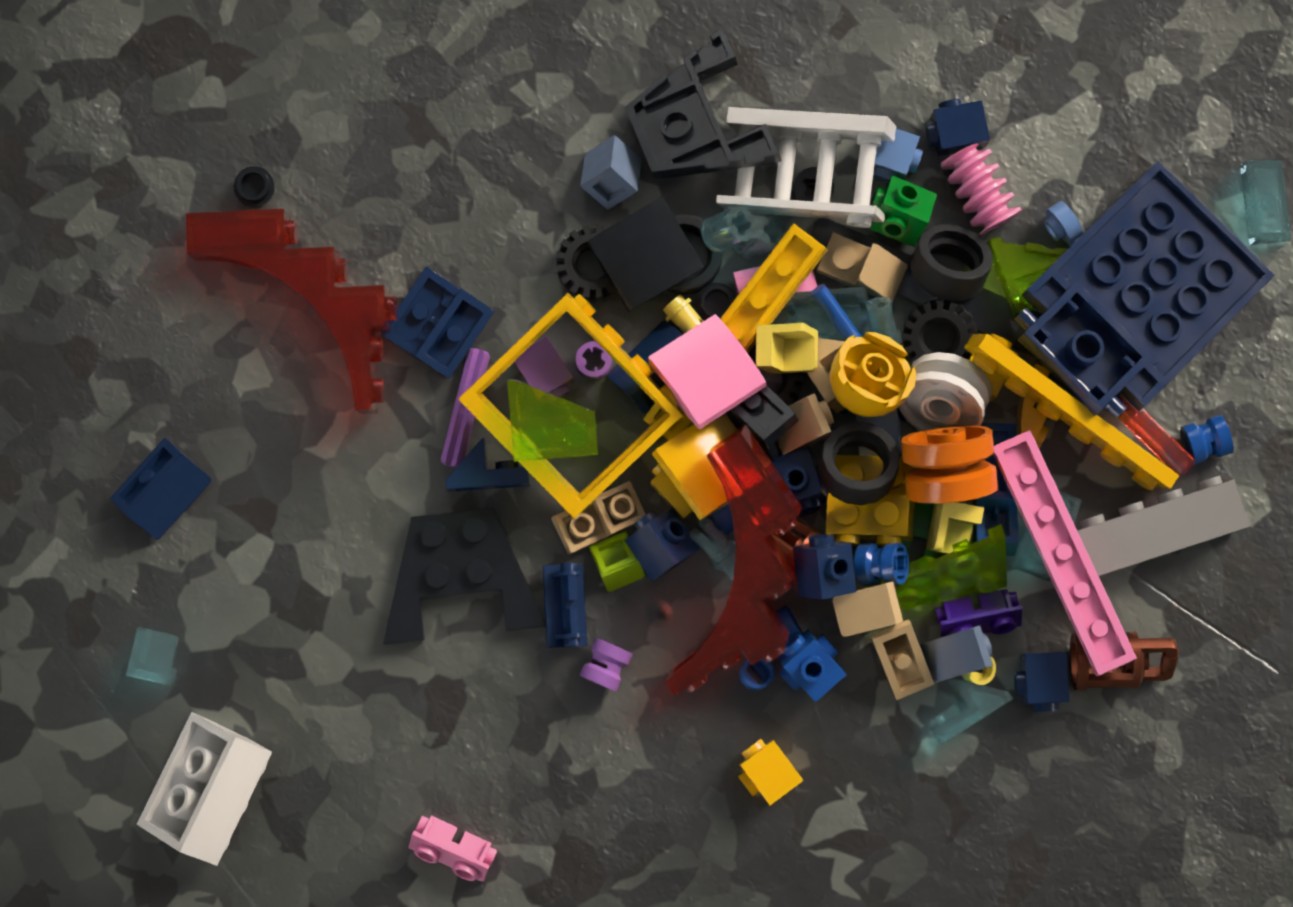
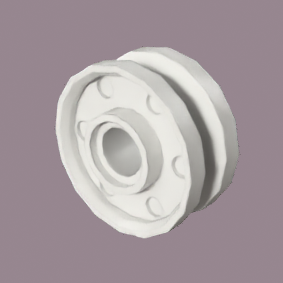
M941 352L925 354L913 361L910 369L914 366L916 370L915 387L899 406L907 422L919 431L956 425H981L985 416V409L992 395L991 382L981 368L961 356Z

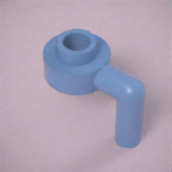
M1063 201L1057 202L1046 210L1048 219L1044 221V225L1054 240L1059 241L1062 239L1071 247L1083 234L1082 227L1075 214Z

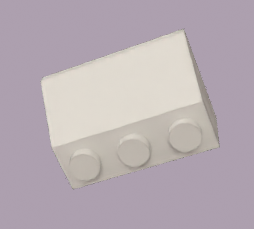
M191 712L137 825L177 851L217 866L229 845L230 838L242 814L248 806V801L260 777L266 769L272 752L232 730Z

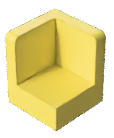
M805 323L757 325L756 367L770 374L814 372L817 370L818 330Z
M959 502L934 503L926 549L961 557L967 556L973 525L982 523L984 508Z

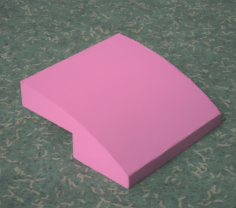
M716 314L648 356L649 366L674 393L675 403L699 430L766 387V381L759 369Z

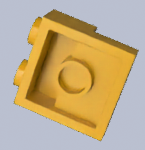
M835 456V466L844 476L852 480L864 482L874 480L883 471V461L879 456ZM900 457L899 470L894 485L886 496L875 503L862 506L847 504L828 493L825 534H832L835 541L851 542V546H859L860 539L876 540V545L881 547L888 543L913 541L915 502L907 499L905 476L914 467L904 463L903 458Z

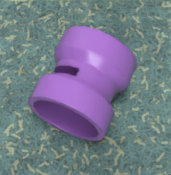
M596 638L591 648L593 656L590 662L584 664L579 676L617 692L621 683L619 675L622 668L629 665L633 654Z

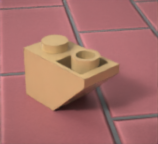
M815 393L789 405L796 413L799 421L774 442L779 456L825 441L831 433V424L834 423L832 413L825 400L818 402Z

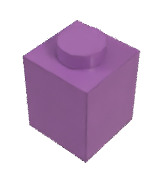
M547 336L531 345L513 362L540 404L547 399L550 404H553L571 392L568 386L574 383V378Z

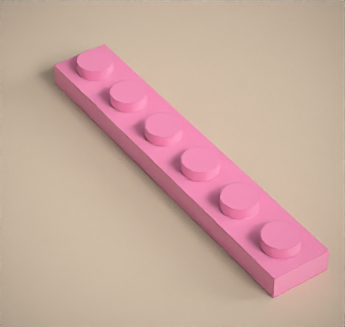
M1029 430L995 445L993 456L1096 677L1137 659L1031 431Z

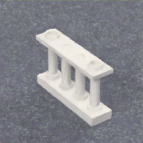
M728 107L726 123L738 133V136L764 124L767 125L771 135H778L777 138L781 140L779 154L782 159L778 163L774 199L751 197L755 166L738 168L735 196L717 195L716 203L728 212V216L737 219H752L753 213L840 219L847 220V225L861 228L871 227L872 222L884 223L885 214L877 206L870 205L876 149L881 146L882 141L894 142L896 125L888 116ZM802 137H817V141L820 142L813 201L790 200L797 142H801ZM842 139L857 140L856 143L860 145L853 204L830 203L836 147L838 144H841Z

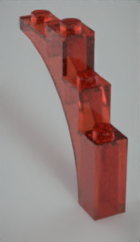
M284 208L186 213L187 254L195 261L228 262L259 270L286 283L308 300L326 321L341 347L351 377L355 410L360 414H378L377 403H383L384 385L382 378H377L376 362H382L383 348L381 337L375 338V332L391 331L390 321H397L398 307L396 296H390V291L385 285L341 287V283L348 280V267L346 258H340V253L335 247L292 249V244L298 243V227L296 220H291V215Z
M746 425L712 446L706 455L723 485L733 516L736 542L734 579L726 606L713 630L693 653L670 670L665 683L673 695H676L683 689H686L688 693L698 689L707 682L708 677L706 675L719 667L722 671H725L742 659L741 652H743L750 664L753 665L761 659L765 663L771 662L786 650L784 645L787 643L790 632L766 597L769 596L771 600H775L791 589L790 581L793 580L795 575V568L772 536V533L775 532L777 537H780L793 529L798 524L796 518L799 516L802 506Z

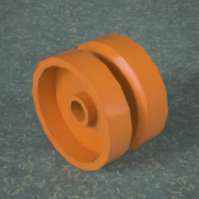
M956 425L921 430L902 437L903 462L914 467L905 476L907 499L919 503H952L978 499L998 490L996 466L984 461L994 454L992 429L985 426Z

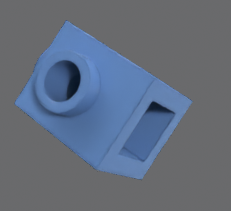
M896 129L894 142L882 141L881 146L876 149L873 178L888 183L892 175L905 180L908 172L915 174L923 154L922 150L916 148L920 136Z

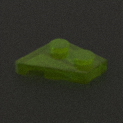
M996 237L988 240L986 244L990 247L994 267L1014 316L1020 314L1025 308L1029 311L1034 310L1021 295L1068 250L1067 248L1048 249L1041 244L1028 242L1025 245L1002 242V238Z
M508 379L514 461L598 455L595 411L516 379Z

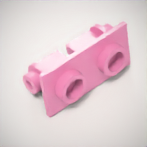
M432 815L430 819L422 816L416 830L412 833L408 848L414 850V854L425 862L435 864L438 861L451 867L453 873L468 881L477 879L484 882L488 869L498 851L491 847L492 843L465 831L460 843L457 844L452 842L458 829L457 827Z

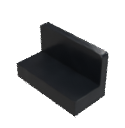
M767 385L726 412L729 419L773 462L779 457L774 442L799 421L796 413Z

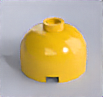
M866 332L863 337L854 338L853 335L847 338L834 356L829 378L833 394L843 407L851 413L862 417H879L896 410L915 387V367L913 366L910 369L909 363L905 359L908 353L896 341L876 332Z

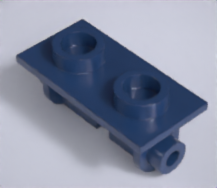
M562 563L560 565H543L547 648L587 646L583 564Z

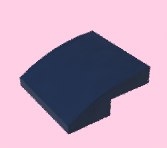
M426 266L380 335L449 379L495 311Z

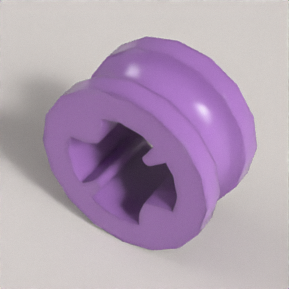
M589 341L578 349L576 366L579 373L585 378L598 380L610 372L612 358L596 341ZM593 350H598L602 352L601 361L605 365L600 370L596 366L595 371L587 370V361L583 356L588 351L593 355Z

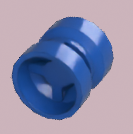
M1221 414L1208 418L1205 424L1199 426L1191 423L1180 427L1182 446L1191 465L1205 462L1208 456L1217 455L1222 457L1232 454L1234 451L1229 427Z
M874 543L860 544L854 556V571L858 582L862 585H875L880 580L886 583L894 582V585L905 583L909 573V556L904 544L888 543L881 548Z

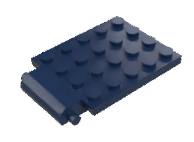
M1157 161L1021 295L1042 316L1037 319L1025 308L1015 318L1026 330L1018 341L1079 402L1085 405L1094 416L1104 408L1116 419L1127 408L1116 397L1118 393L1140 412L1275 274L1166 167Z

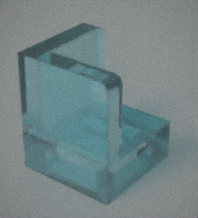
M137 627L126 676L165 685H173L177 669H173L172 665L179 640L178 636Z

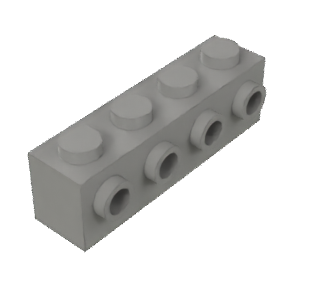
M1216 476L1196 483L1199 490L1197 492L1183 496L1180 488L1157 496L1160 504L1144 508L1142 501L1119 508L1120 517L1105 521L1103 514L1079 521L1082 529L1077 531L1098 576L1250 527L1251 525L1235 479L1222 483L1221 477Z

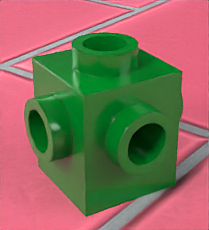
M892 175L884 190L881 188L876 189L870 205L877 206L885 214L884 223L872 222L869 229L915 247L920 235L929 223L937 194Z

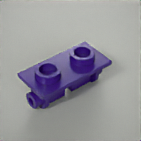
M1007 589L980 594L978 595L981 609L977 610L973 609L970 597L943 601L942 606L935 607L937 623H941L940 638L979 625L982 633L992 632L996 635L1006 634L1013 631L1016 627H1020L1022 624L1023 607L1019 605L1016 591L1008 593Z

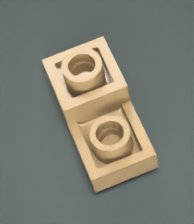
M628 481L601 493L575 519L567 511H563L554 515L551 520L567 554L570 555L633 526L635 522L646 514L631 482Z

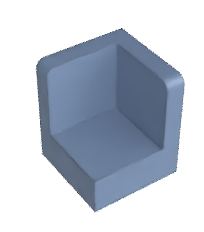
M614 135L585 154L580 186L603 207L609 210L638 192L642 161L637 154Z

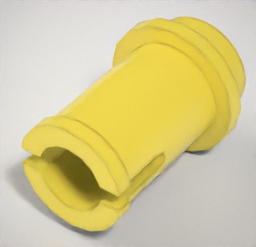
M680 294L663 311L667 315L665 320L667 322L672 320L679 330L685 334L704 322V320L689 304L692 300L690 298L685 299Z

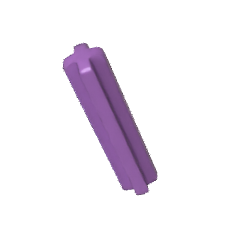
M470 348L467 353L441 456V463L445 466L457 468L465 458L475 416L458 398L487 371L490 355L481 349Z

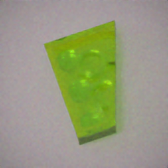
M1000 524L988 529L989 537L973 544H969L967 539L953 544L954 551L937 559L925 556L909 563V573L905 583L894 585L900 610H910L924 604L938 601L947 602L957 597L980 592L989 593L998 588L1007 587L1006 537L1002 525Z

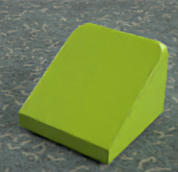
M626 530L588 546L608 592L640 580L645 576L641 564L624 541L629 537Z

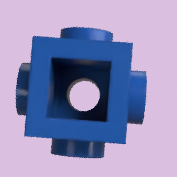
M809 629L801 635L796 633L788 638L781 647L782 652L777 655L784 667L779 672L783 679L795 691L802 687L815 702L847 675L840 663L834 658L839 653L835 646L824 634L816 638Z

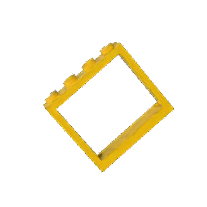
M567 293L478 378L458 400L575 519L681 418L683 411L675 403L674 393L665 384L660 388L649 377L654 372L652 368L638 354L631 358L620 347L625 342L624 339L609 324L602 328L591 317L596 310L580 294L573 298ZM566 311L664 411L580 493L482 394Z

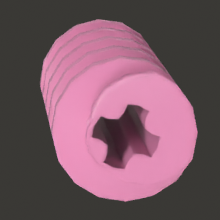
M976 143L951 155L941 162L940 166L942 170L955 169L948 177V182L952 185L962 184L955 195L958 199L970 198L963 206L964 213L978 212L970 221V224L974 228L985 227L979 234L980 236L1006 224L1015 218L1022 209L1021 207L1007 208L1006 204L1015 195L1013 192L1000 194L999 189L1007 180L1006 178L992 179L991 175L1000 166L998 163L985 165L984 160L992 151L991 149L978 151L976 147L979 143Z

